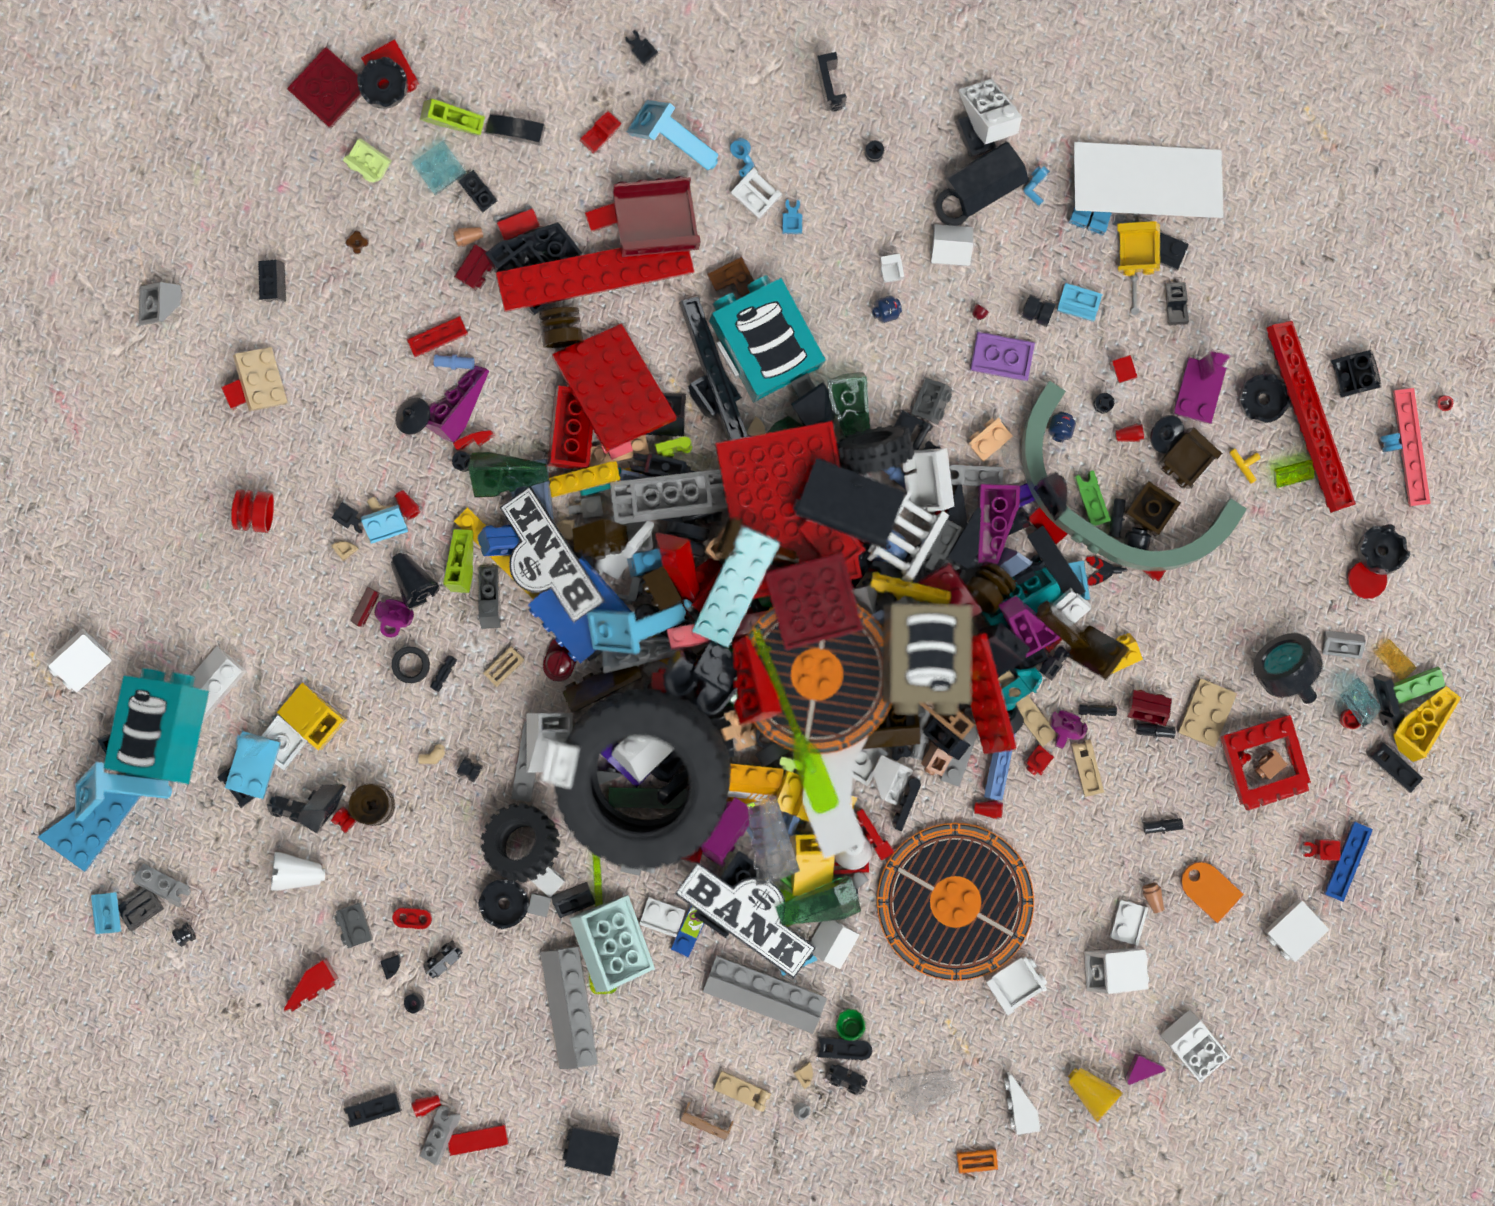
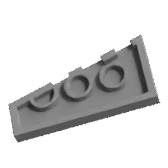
M668 637L645 638L639 641L640 652L635 654L603 650V670L606 673L669 658L678 649H670Z

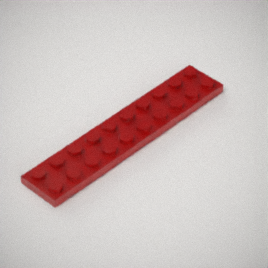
M621 248L496 272V279L504 312L690 275L694 274L695 271L690 251L622 257Z
M1293 321L1266 327L1268 339L1271 341L1274 349V356L1278 360L1281 369V376L1287 386V394L1291 398L1293 411L1298 418L1300 431L1306 441V449L1310 453L1313 468L1319 479V486L1323 490L1326 506L1329 508L1330 513L1356 505Z

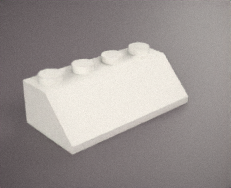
M218 646L215 647L191 675L195 677L193 687L209 691L203 722L247 672Z
M635 736L628 737L615 748L612 756L640 783L674 749L660 740Z

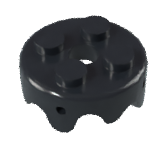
M388 57L367 62L363 71L359 72L357 76L358 87L362 97L373 107L379 109L392 108L398 105L406 96L408 90L407 76L403 68ZM381 80L389 81V86L386 89L378 87Z
M1274 374L1254 376L1244 384L1239 395V404L1245 416L1256 423L1262 424L1271 423L1279 419L1291 403L1287 394L1286 384L1281 382ZM1260 394L1268 396L1269 401L1266 405L1259 402Z
M1392 524L1370 528L1363 534L1358 543L1357 551L1361 563L1375 574L1388 575L1394 573L1402 567L1410 556L1405 536L1399 535ZM1378 547H1383L1386 555H1380L1377 550Z
M498 879L485 887L479 898L478 907L483 919L487 923L498 929H508L519 924L526 916L529 898L523 886L518 882L510 881L509 879ZM501 898L509 900L510 906L507 909L499 906Z

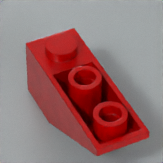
M327 958L306 970L285 1005L284 1012L289 1009L293 1012L302 1006L301 1001L306 998L310 1001L319 996L317 992L322 988L327 991L336 985L334 981L338 979V976Z

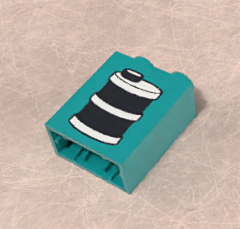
M767 275L747 285L750 294L736 300L733 293L716 300L712 304L716 311L712 313L709 320L719 341L738 371L739 378L753 403L791 384L796 379L820 369L826 361L782 278L770 282Z
M142 668L140 678L123 675L104 769L189 785L209 691L193 687L195 677L172 672L170 682H164L166 672Z

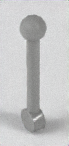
M526 205L523 209L501 216L495 215L493 221L497 223L501 219L517 215L532 207L531 205Z
M1135 274L1131 276V281H1133L1132 315L1139 313L1136 285L1138 276Z

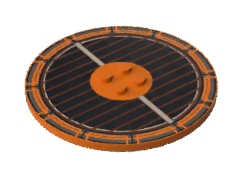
M858 605L857 608L863 627L862 631L790 650H785L774 607L765 613L748 633L747 637H749L777 691L782 713L769 719L754 722V724L775 743L793 751L807 754L838 752L856 745L865 739L879 726L886 716L892 702H883V628L868 612Z
M944 823L915 833L905 840L891 855L883 869L878 885L877 912L882 931L888 943L909 966L937 979L950 981L970 980L997 970L1019 950L1032 923L1034 891L1024 862L1005 840L993 832L975 825Z

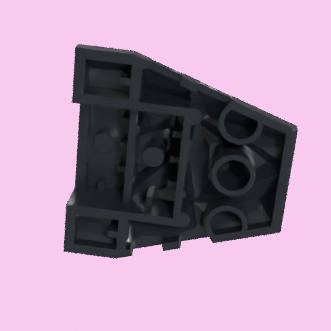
M559 222L536 229L534 232L525 235H518L510 240L500 241L485 253L489 263L494 268L495 274L496 272L582 255V251ZM550 303L526 309L535 316Z

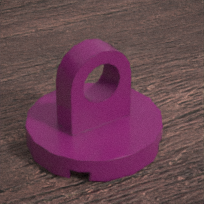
M386 599L385 602L379 601L374 610L375 617L381 622L380 631L386 637L392 638L397 636L400 628L409 626L414 618V611L408 609V606L406 607L404 602L399 600ZM386 625L390 627H395V629L389 630L386 628Z
M1055 711L1049 719L1050 727L1058 733L1055 747L1060 749L1064 748L1068 738L1080 740L1084 738L1088 730L1087 724L1085 722L1083 724L1079 716L1068 711H1059V713Z

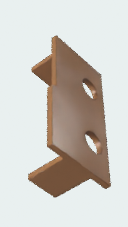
M688 1102L680 1121L726 1140L734 1121H731L727 1131L686 1113L690 1102Z

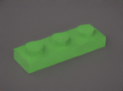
M1437 666L1394 683V690L1399 704L1444 687L1445 682L1441 668Z

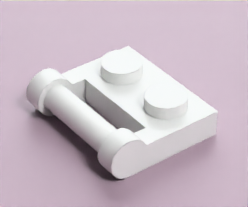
M755 168L731 191V195L759 220L783 195L779 190L776 191L768 184ZM752 179L771 196L769 200L749 183Z

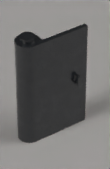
M816 458L801 500L796 499L792 510L796 511V516L885 549L906 492Z

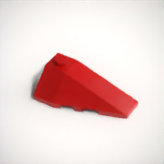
M657 533L656 539L664 568L683 602L685 599H688L693 603L700 594L690 541L684 538Z
M744 637L733 643L734 668L737 670V681H734V687L737 688L738 699H735V710L739 725L769 719L782 713L777 691L749 637Z

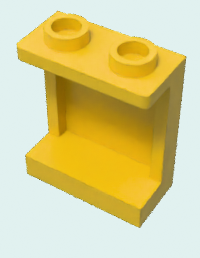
M1157 221L1118 223L1117 231L1120 233V266H1118V271L1123 273L1124 276H1134L1136 272H1142L1143 275H1153L1154 271H1160V224Z

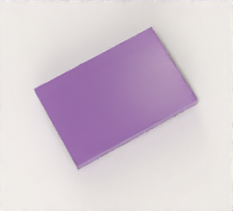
M977 332L970 371L1028 381L1035 343Z

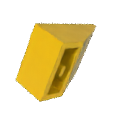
M303 682L277 712L317 750H323L347 721L345 717Z
M816 835L790 836L792 896L831 895L835 855L824 859Z

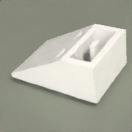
M992 79L959 89L958 92L973 128L984 144L1018 134L1022 116Z
M526 713L527 773L544 771L549 742L554 741L555 743L564 744L573 729V713Z
M1191 1010L1187 1011L1160 1035L1199 1082H1202L1229 1058V1055Z

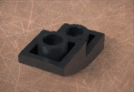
M474 170L458 181L482 213L498 201Z

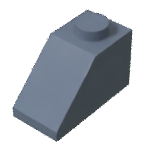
M1004 547L999 562L996 565L1003 568L1013 577L1030 566L1032 562L1019 552Z

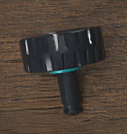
M1300 633L1284 634L1274 638L1261 648L1254 659L1253 671L1257 680L1268 694L1280 698L1298 694L1305 704H1311L1316 700L1317 694L1311 685L1321 674L1323 660L1310 638Z

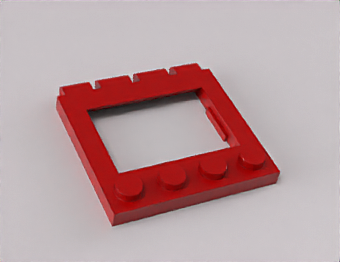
M1291 715L1220 736L1240 805L1244 804L1246 811L1259 808L1260 804L1265 806L1277 802V799L1280 801L1292 797L1294 794L1298 795L1309 791L1308 783H1311ZM1285 738L1286 749L1291 765H1293L1295 776L1249 790L1238 752Z

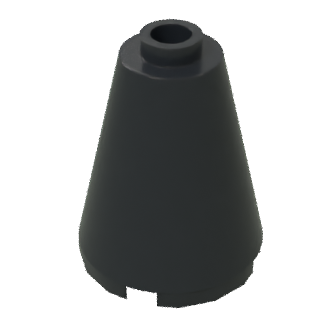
M398 553L393 556L391 567L406 607H418L427 602L426 598L428 596L434 597L440 589L438 583L408 554Z

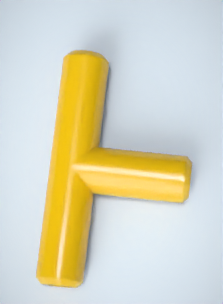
M1235 448L1232 449L1229 454L1249 483H1254L1257 479L1249 469V466L1261 459L1260 455L1256 452L1246 460H1243Z

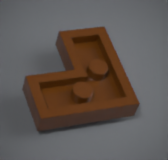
M742 257L707 274L716 292L734 284L740 298L750 294L747 285L754 281Z

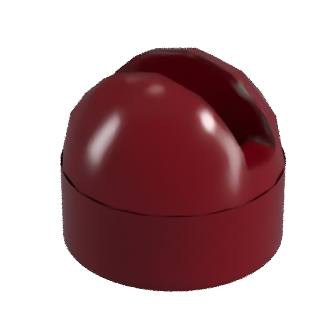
M977 303L972 310V315L977 320L984 319L989 313L988 310Z

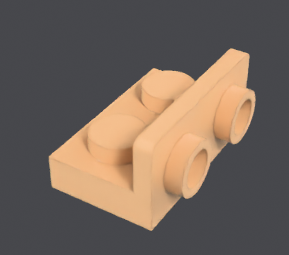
M1000 418L996 420L990 419L984 425L985 430L981 433L976 431L969 437L971 441L968 446L982 462L1013 437L1000 422Z

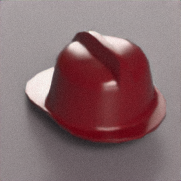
M555 639L547 650L543 662V670L549 679L561 682L571 676L576 662L569 656V650L565 646L561 647Z

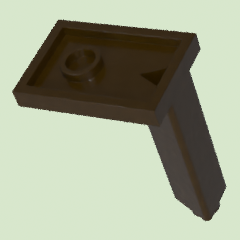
M735 518L727 519L715 556L723 559H729L730 556L733 557L737 547L734 542L737 537H740L743 526L740 525L741 520ZM778 546L770 564L784 568L798 564L799 557L796 556L795 551Z
M1048 600L1040 604L1037 609L1038 612L1035 616L1071 647L1068 658L1106 681L1129 651L1125 644L1091 625H1088L1084 632L1081 631Z

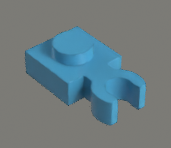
M786 200L785 207L789 213H783V234H802V214L797 213L800 208V201L797 200L796 207L792 208L789 206V200Z

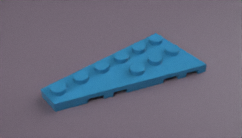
M128 773L125 774L127 776L144 777ZM104 792V800L84 821H75L74 810L37 838L86 872L141 796Z

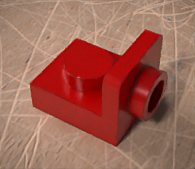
M1038 745L1024 762L1027 765L1026 770L1034 776L1036 774L1042 775L1054 756Z

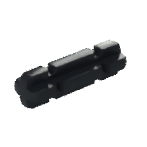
M451 655L446 657L445 664H442L435 677L436 680H433L430 688L437 692L443 687L442 683H445L452 671V666L454 667L457 659Z
M1080 704L1078 713L1079 715L1116 716L1117 706L1106 707V705L1088 706Z

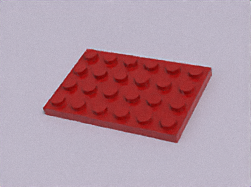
M622 323L583 340L584 342H578L552 354V359L606 452L676 420L675 413Z

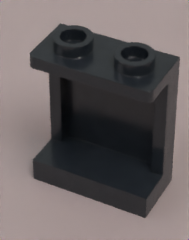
M837 52L818 55L816 62L826 111L831 110V112L842 110V107L846 105L847 98L846 93L834 95L829 71L837 69Z
M574 1124L573 1129H569L566 1141H570L569 1148L564 1149L562 1160H565L564 1167L611 1177L620 1134L598 1132L580 1128Z

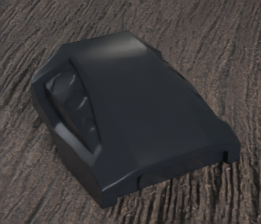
M1372 350L1331 360L1339 386L1340 398L1382 388Z

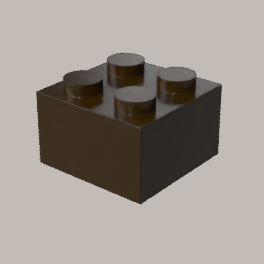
M1147 481L1125 511L1124 516L1156 537L1160 535L1181 502L1150 481Z
M605 518L572 528L574 551L582 553L583 556L594 557L596 560L604 559L609 554L616 555L622 553V550H625L629 543L627 526Z
M664 566L642 576L644 579L642 585L648 594H652L654 598L651 602L655 610L659 612L680 603L684 604Z

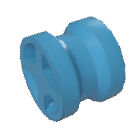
M1400 433L1380 437V441L1383 442L1384 446L1382 448L1383 453L1403 449L1402 444L1399 443Z

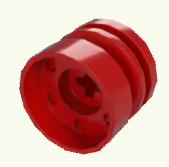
M238 489L234 495L231 508L233 529L240 530L242 528L244 531H248L252 523L254 532L269 533L274 515L273 493L258 491L254 499L251 490L245 493V490Z

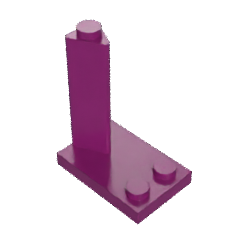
M1211 351L1200 360L1188 358L1173 411L1174 415L1212 424L1227 369L1223 365L1230 358V355Z

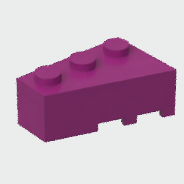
M1017 596L999 605L1010 631L1030 647L1026 658L1060 639L1057 634L1035 616L1036 612Z
M736 797L732 802L729 801L725 805L724 813L718 826L712 832L710 838L701 846L704 856L723 868L726 864L723 861L729 851L733 852L735 850L734 844L740 836L743 837L748 826L755 817L754 809Z

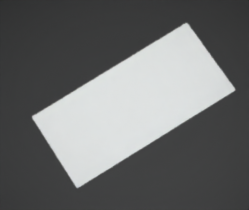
M1074 142L1076 211L1223 218L1221 150Z

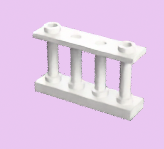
M910 490L905 494L895 523L919 537L922 543L920 547L916 546L915 548L893 533L890 534L889 541L910 553L911 557H913L911 563L907 562L906 564L886 550L873 544L868 550L870 552L868 560L871 561L876 555H879L901 569L902 573H904L901 580L908 582L914 579L949 516L944 511L938 516H933L908 500L912 494ZM903 508H907L929 522L931 526L929 531L924 532L900 517L899 515Z

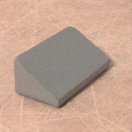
M1325 631L1322 653L1362 659L1366 641L1364 636L1359 634Z

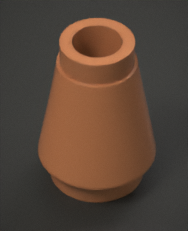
M481 227L457 228V231H453L457 247H464L483 238Z
M1157 882L1143 886L1142 894L1153 910V913L1164 911L1161 886H1158Z

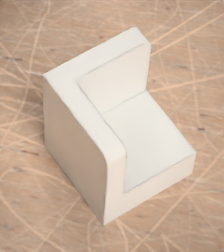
M900 253L881 257L880 265L884 283L903 280L904 272Z

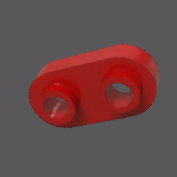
M402 907L397 909L392 916L393 923L400 928L426 929L433 920L432 914L428 910ZM401 914L406 915L407 918L405 921H402L400 919ZM421 915H424L426 917L425 922L420 921L419 918Z

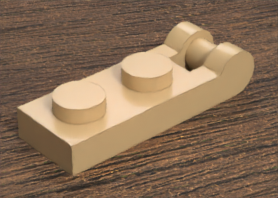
M1087 739L1079 744L1077 742L1071 743L1084 797L1104 793L1091 740ZM1086 750L1088 756L1081 757L1080 751Z
M722 1070L713 1089L761 1112H764L766 1108L765 1103L772 1095L771 1092ZM755 1093L760 1095L758 1101L753 1100Z

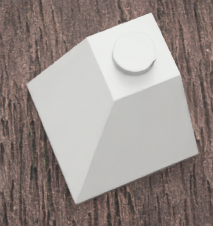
M882 755L874 764L873 775L881 799L898 805L913 770Z

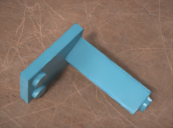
M646 100L626 131L630 136L655 140L658 134L661 133L708 171L717 165L719 154L671 117L675 109L672 104Z
M680 603L636 622L634 613L593 609L587 613L593 649L638 653L640 652V640L685 622V608Z
M242 731V734L237 736L238 747L225 788L264 799L281 742Z
M96 762L75 784V821H84L104 800V792L168 799L171 797L172 787L169 786V781L104 773V763Z

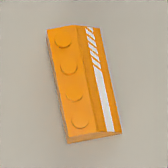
M730 763L731 780L726 802H732L736 797L745 804L772 807L783 780L784 769Z

